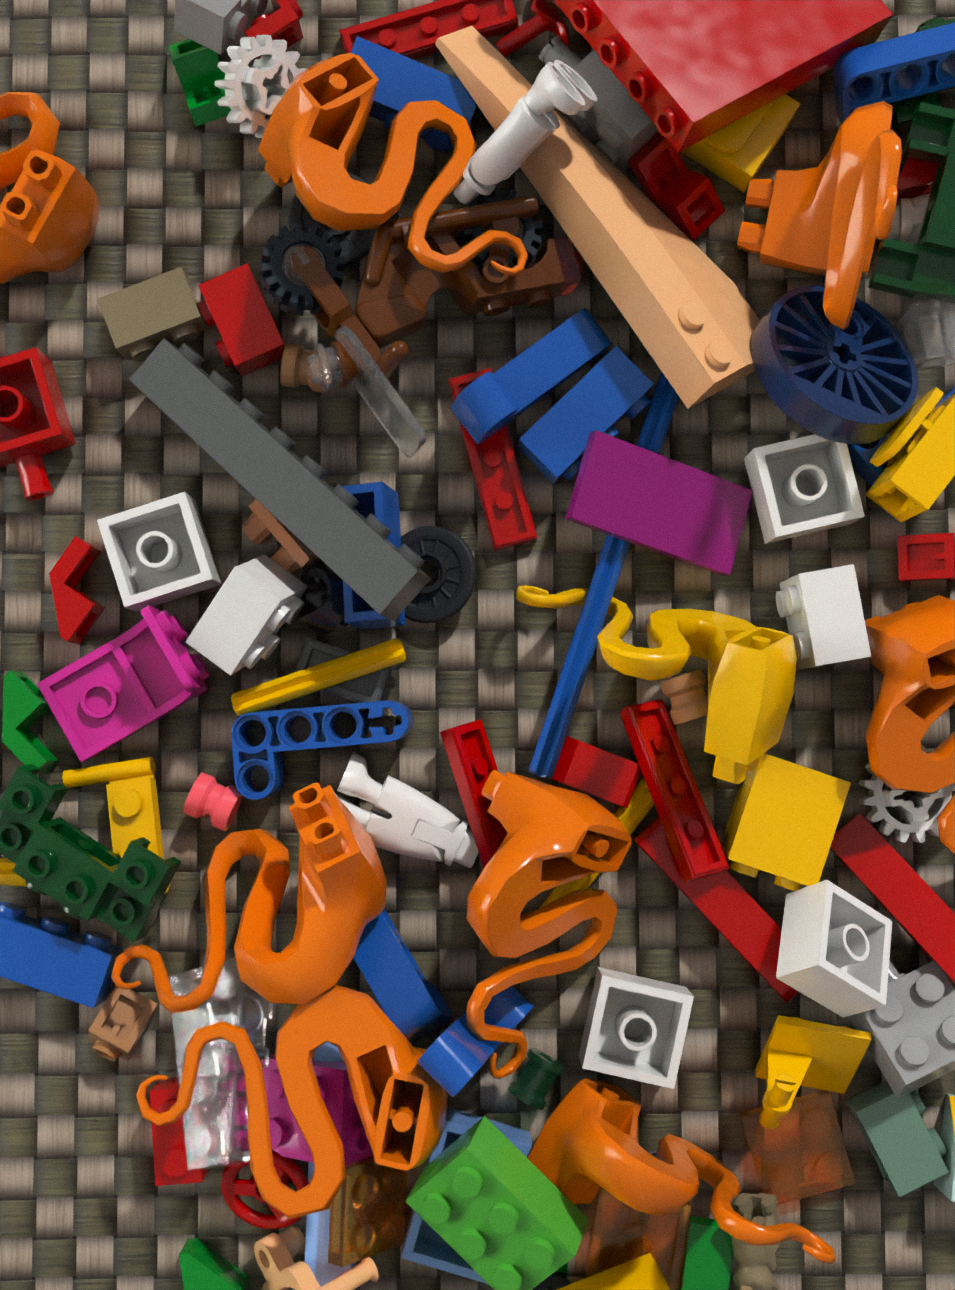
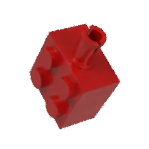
M35 347L0 358V467L13 463L16 464L25 493V500L43 499L54 493L43 456L46 453L76 445L52 361Z

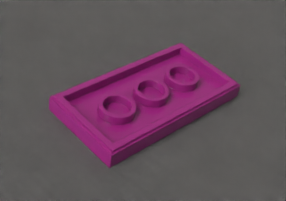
M595 430L589 433L565 519L715 574L728 576L731 574L753 490Z

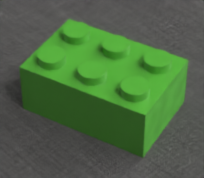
M485 1116L423 1169L405 1201L494 1290H532L575 1257L589 1218Z

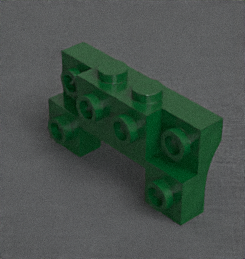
M920 102L913 113L903 156L937 163L938 165L917 245L891 238L882 240L879 243L868 288L909 298L920 295L955 304V109Z
M33 764L17 767L0 799V810H2L0 815V854L16 864L13 872L25 879L26 886L32 891L42 895H49L63 905L62 909L71 917L86 921L97 918L133 943L145 938L157 917L161 900L181 861L175 857L164 860L147 849L150 841L144 837L131 841L121 858L61 817L52 819L68 788L61 783L49 785L38 778L36 774L39 768Z

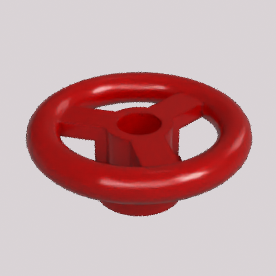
M249 1150L237 1154L227 1163L221 1177V1190L228 1207L241 1220L262 1229H281L295 1224L303 1217L289 1219L264 1201L253 1174L250 1180L235 1179L239 1170L250 1164ZM272 1150L273 1164L283 1184L288 1186L290 1179H292L296 1190L309 1184L304 1171L294 1160L282 1157ZM239 1195L254 1196L258 1201L266 1203L274 1215L253 1210L241 1200Z

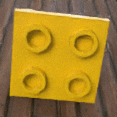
M778 1015L755 1068V1077L766 1079L767 1091L762 1099L764 1108L759 1115L761 1125L767 1129L777 1128L781 1117L789 1113L800 1086L845 1094L872 1040L871 1032L855 1030L847 1026H834L807 1021L799 1017Z

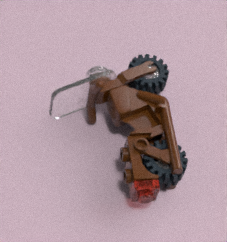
M495 188L491 195L479 194L477 201L474 199L468 207L436 212L429 222L425 240L431 250L449 255L457 252L488 230L507 231L521 239L528 253L525 269L537 253V249L543 239V236L540 235L544 228L543 221H536L540 213L538 211L537 198L535 195H524L523 197L515 198L517 191L509 189L506 195H502V188ZM412 217L384 222L375 231L353 311L350 302L341 291L346 261L345 256L341 257L340 255L342 248L339 242L332 244V234L327 230L323 235L317 233V225L310 224L309 230H303L302 223H294L293 230L289 231L287 226L279 229L277 237L272 234L268 239L267 247H264L261 259V284L263 290H268V299L273 304L276 301L281 303V310L287 312L289 308L296 309L295 315L303 316L304 310H309L325 333L331 338L336 339L332 342L331 347L324 348L322 344L314 345V355L307 356L308 371L312 383H320L323 391L331 390L334 384L346 387L351 382L401 452L408 458H411L425 444L426 436L414 415L393 388V379L390 375L409 353L408 345L400 340L420 330L427 316L426 305L430 297L437 290L447 288L464 314L466 312L468 314L483 312L484 316L499 315L507 312L510 306L525 303L528 308L549 304L553 301V297L571 294L583 276L581 255L578 251H574L569 237L555 240L554 238L548 239L536 257V264L514 276L502 274L490 264L491 261H495L507 268L516 266L517 256L514 250L504 244H492L461 269L441 273L421 265L407 248ZM474 263L480 266L478 270L475 267ZM392 344L381 356L380 349Z

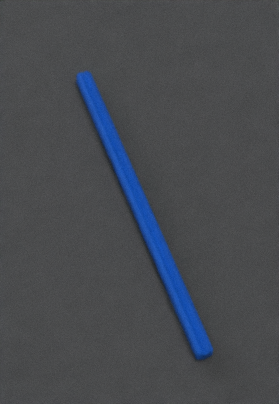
M662 371L636 445L660 454L678 399V394ZM606 535L529 767V772L532 775L543 779H551L554 775L598 641L597 635L601 632L630 542Z

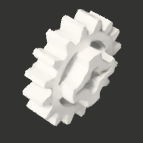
M256 35V39L255 37L240 38L241 47L229 46L226 50L232 60L230 62L218 63L219 69L225 73V79L215 81L216 87L225 90V96L217 101L218 105L231 108L226 120L229 123H241V133L252 135L255 133L257 138L263 137L271 117L265 118V116L272 114L295 77L307 69L296 67L295 64L300 57L298 51L286 52L287 41L284 39L272 40L271 35ZM262 55L261 59L254 60L252 67L247 66L255 57Z
M921 745V750L926 752L925 746ZM867 763L865 768L872 774L871 780H859L861 787L869 789L868 796L859 799V804L872 807V811L865 817L868 822L881 821L878 832L882 835L888 836L895 829V840L904 843L909 838V834L914 842L924 843L925 831L932 836L939 837L937 817L952 798V791H955V782L933 793L916 792V795L911 796L910 800L894 798V796L902 795L906 791L894 790L887 785L885 788H882L884 782L871 772L870 765ZM935 799H937L933 810L930 814H928L929 808L931 807ZM891 806L897 809L900 819H904V823L894 819L885 807Z

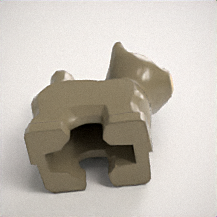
M741 1193L738 1195L734 1206L741 1216L763 1226L780 1224L777 1216L778 1200L776 1195L766 1193ZM731 1235L734 1258L738 1262V1267L733 1275V1281L739 1290H780L778 1283L771 1273L777 1268L776 1251L779 1248V1244L768 1246L750 1245Z

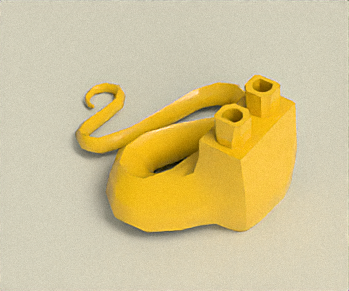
M523 585L517 587L516 599L526 605L556 609L575 605L583 606L588 589L577 587L557 594H549L545 589ZM612 597L607 614L613 617V619L597 635L598 645L606 663L624 675L652 681L670 678L680 673L689 656L707 660L708 714L704 752L716 756L712 776L730 783L740 784L745 780L747 771H758L762 768L765 752L780 740L794 694L797 656L793 636L770 628L756 627L745 619L719 612L697 609H661L651 613L645 622L649 648L635 647L622 641L630 627L633 615L626 603Z

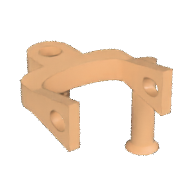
M295 1225L280 1234L270 1233L254 1244L255 1258L266 1280L262 1290H288L289 1287L295 1290H355L369 1280L377 1282L379 1279L375 1263L369 1256L363 1255L361 1263L320 1286L308 1264L301 1261L294 1263L293 1261L295 1257L305 1253V1237Z

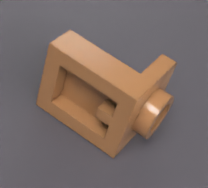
M115 986L88 1030L89 1041L94 1043L92 1050L112 1062H116L118 1057L129 1062L134 1054L135 1045L158 1008V1003L132 989L125 990Z

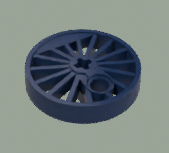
M804 286L787 292L759 320L751 340L753 365L768 395L797 424L825 439L838 443L858 445L875 442L885 437L911 408L918 390L916 365L901 335L882 314L857 297L849 326L843 330L832 324L824 313L825 286ZM863 339H864L868 344L862 345Z

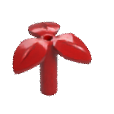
M530 0L532 2L531 10L537 15L495 42L499 52L504 57L509 56L545 31L554 32L556 36L562 38L568 47L570 46L567 25L561 18L553 0Z

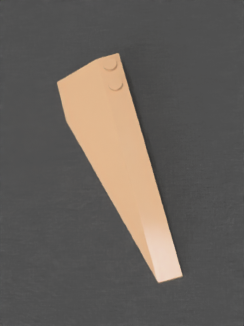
M473 26L437 38L435 45L496 131L518 100L523 96L525 97L532 84ZM554 108L552 111L557 116L560 127L528 156L520 168L687 409L753 373L755 368L751 355V340L753 331L760 319L735 283L561 112Z

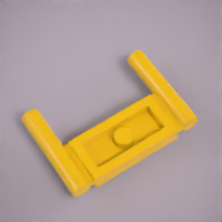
M153 757L63 771V784L67 788L110 782V784L106 785L112 850L114 853L122 858L131 841L144 837L150 841L147 849L164 859L155 779L156 765Z

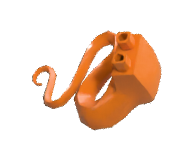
M345 53L317 62L295 77L271 114L258 152L267 161L264 167L265 171L279 187H284L294 182L296 196L314 220L338 231L376 229L400 210L412 180L420 134L425 129L434 128L449 135L454 147L453 155L428 187L413 212L407 248L421 265L436 272L445 273L461 269L492 244H504L514 250L517 256L516 266L507 268L495 261H491L490 264L502 274L514 276L522 273L528 253L521 239L507 231L488 230L457 252L449 255L431 250L425 240L431 218L443 201L464 178L463 170L476 150L475 140L464 117L436 100L406 103L391 121L384 160L374 183L370 185L352 179L347 173V168L373 106L379 81L377 76L359 55Z
M6 92L0 95V120L17 115L29 118L32 125L27 139L16 147L0 153V190L15 183L12 191L6 193L0 204V284L34 271H66L83 253L94 236L99 221L100 204L94 188L76 167L53 155L60 122L41 96L31 92Z
M885 101L856 108L840 125L827 155L818 167L799 171L777 170L775 180L750 179L745 207L769 210L766 225L742 221L738 236L737 248L752 254H759V263L814 275H826L823 300L824 313L832 324L843 330L849 326L860 279L866 278L869 272L876 236L882 240L889 237L896 209L897 181L902 146L901 139L893 130H890L892 105Z
M937 595L922 602L915 601L904 605L901 610L886 616H875L865 620L871 652V664L880 670L883 676V681L865 732L868 760L871 772L894 790L933 793L955 782V731L932 752L926 753L921 750V739L930 725L955 703V600ZM954 794L938 815L937 823L939 839L955 855Z
M493 770L482 789V795L492 801L487 812L501 822L507 831V835L468 894L467 921L493 957L517 958L549 944L582 921L591 919L590 926L580 942L569 950L505 966L476 985L467 1003V1027L481 1041L506 1042L515 1045L514 1054L507 1064L499 1070L496 1069L497 1054L493 1052L490 1056L488 1065L490 1075L501 1079L514 1073L524 1061L527 1052V1040L523 1032L485 1023L484 1011L492 997L512 985L536 978L574 971L594 959L612 937L617 914V903L605 890L587 888L573 891L535 911L520 915L529 900L543 891L595 873L618 871L632 842L631 836L621 821L587 794L557 787L507 771L505 774Z
M312 783L294 792L292 797L295 803L288 808L299 834L297 925L292 941L281 953L273 952L271 943L276 915L290 875L288 849L269 831L263 829L230 832L212 851L204 876L207 947L206 961L200 985L188 995L176 996L173 993L162 955L146 945H130L115 958L111 975L113 982L118 988L125 990L141 985L140 981L124 983L120 975L123 966L132 958H143L150 964L158 999L170 1013L194 1010L214 994L225 962L227 930L225 878L231 866L243 856H256L260 861V866L243 907L234 945L240 980L269 1002L306 1005L338 983L356 953L366 924L379 916L385 908L387 881L371 836L340 801L331 785L321 788L319 783Z
M335 985L306 1005L298 1004L278 1030L276 1036L275 1061L285 1096L295 1121L312 1153L315 1168L310 1183L297 1191L289 1188L281 1182L274 1167L268 1101L262 1063L245 1029L221 1021L195 1031L186 1045L177 1102L169 1111L158 1113L150 1108L145 1096L149 1084L156 1080H167L168 1076L155 1075L149 1077L140 1084L136 1094L140 1112L144 1119L159 1127L175 1123L190 1107L201 1054L206 1044L217 1039H223L235 1044L244 1071L250 1169L262 1199L289 1219L329 1209L346 1178L343 1143L322 1099L312 1064L314 1052L317 1048L326 1042L338 1048L347 1068L353 1098L367 1135L375 1164L409 1171L426 1162L439 1144L445 1126L448 1092L417 1063L426 1050L413 1047L368 994Z
M584 1078L573 1085L547 1119L528 1156V1159L574 1205L591 1203L602 1187L617 1200L633 1209L657 1216L674 1213L684 1208L698 1194V1178L714 1188L710 1209L719 1228L736 1239L750 1245L761 1246L776 1245L790 1239L803 1243L802 1249L823 1263L832 1264L836 1259L833 1248L821 1237L800 1225L781 1223L763 1226L747 1220L735 1212L731 1203L741 1191L740 1183L735 1174L719 1159L690 1141L667 1134L658 1142L656 1157L650 1155L639 1145L638 1116L642 1104L611 1082Z

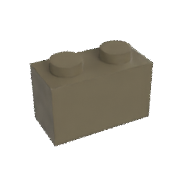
M182 267L97 299L115 348L126 360L130 358L133 360L147 359L163 338L170 343L174 342V344L179 345L195 340L199 337L200 331L208 329L198 307V300L191 282Z

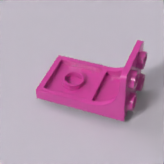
M148 605L140 610L143 619L131 629L37 683L38 688L80 762L90 760L210 690L205 681L206 678L210 677V673L201 657L197 653L192 655L186 648L182 640L187 638L188 635L175 614L170 616L165 610L162 611Z
M232 1049L224 1051L220 1145L249 1150L244 1071L237 1050ZM256 1052L262 1063L272 1150L282 1157L313 1163L312 1153L288 1106L275 1055ZM312 1060L322 1099L343 1143L345 1166L373 1156L353 1098L345 1063Z

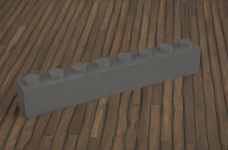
M163 338L129 380L377 613L394 621L430 581L431 578L420 569L425 561L406 544L403 543L398 549L391 543L387 537L392 531L371 513L365 519L354 508L359 501L340 484H337L334 489L331 488L323 480L327 472L308 455H305L302 460L291 450L296 443L276 426L269 431L261 423L265 415L246 398H243L240 403L230 395L235 388L215 370L208 375L200 367L205 360L185 343L180 348H177Z

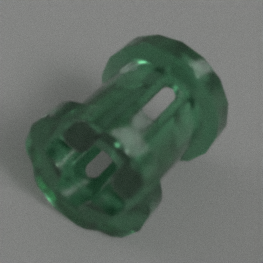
M530 1047L526 1053L529 1058L517 1081L510 1082L508 1090L522 1102L536 1109L543 1110L547 1104L544 1097L555 1077L562 1075L565 1067L550 1055Z

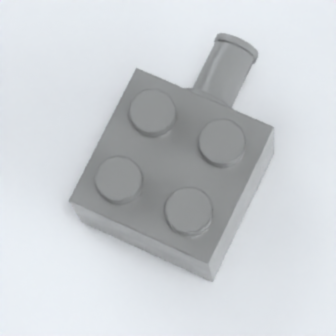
M560 36L554 37L551 40V43L554 45L553 48L548 43L540 53L539 59L545 64L549 61L552 63L555 60L562 61L588 83L597 97V102L589 110L579 111L576 115L563 113L564 116L613 165L624 173L630 167L628 160L659 132L656 125L640 105L630 97L627 89L613 72L602 63L595 50L581 60L563 42Z
M890 958L886 1006L848 1017L856 1030L871 1032L872 1040L867 1049L898 1099L955 1070V989L947 976L933 961L908 974H900Z

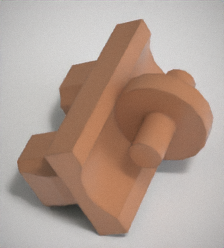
M257 499L248 506L253 513L243 525L242 530L257 545L264 544L273 535L282 547L270 559L293 574L297 570L318 563L321 560Z

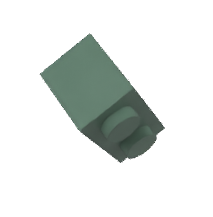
M886 1080L846 1100L886 1184L898 1197L949 1173L942 1159V1156L947 1154V1150L935 1129H927L920 1114L926 1112V1109L916 1090L897 1099Z

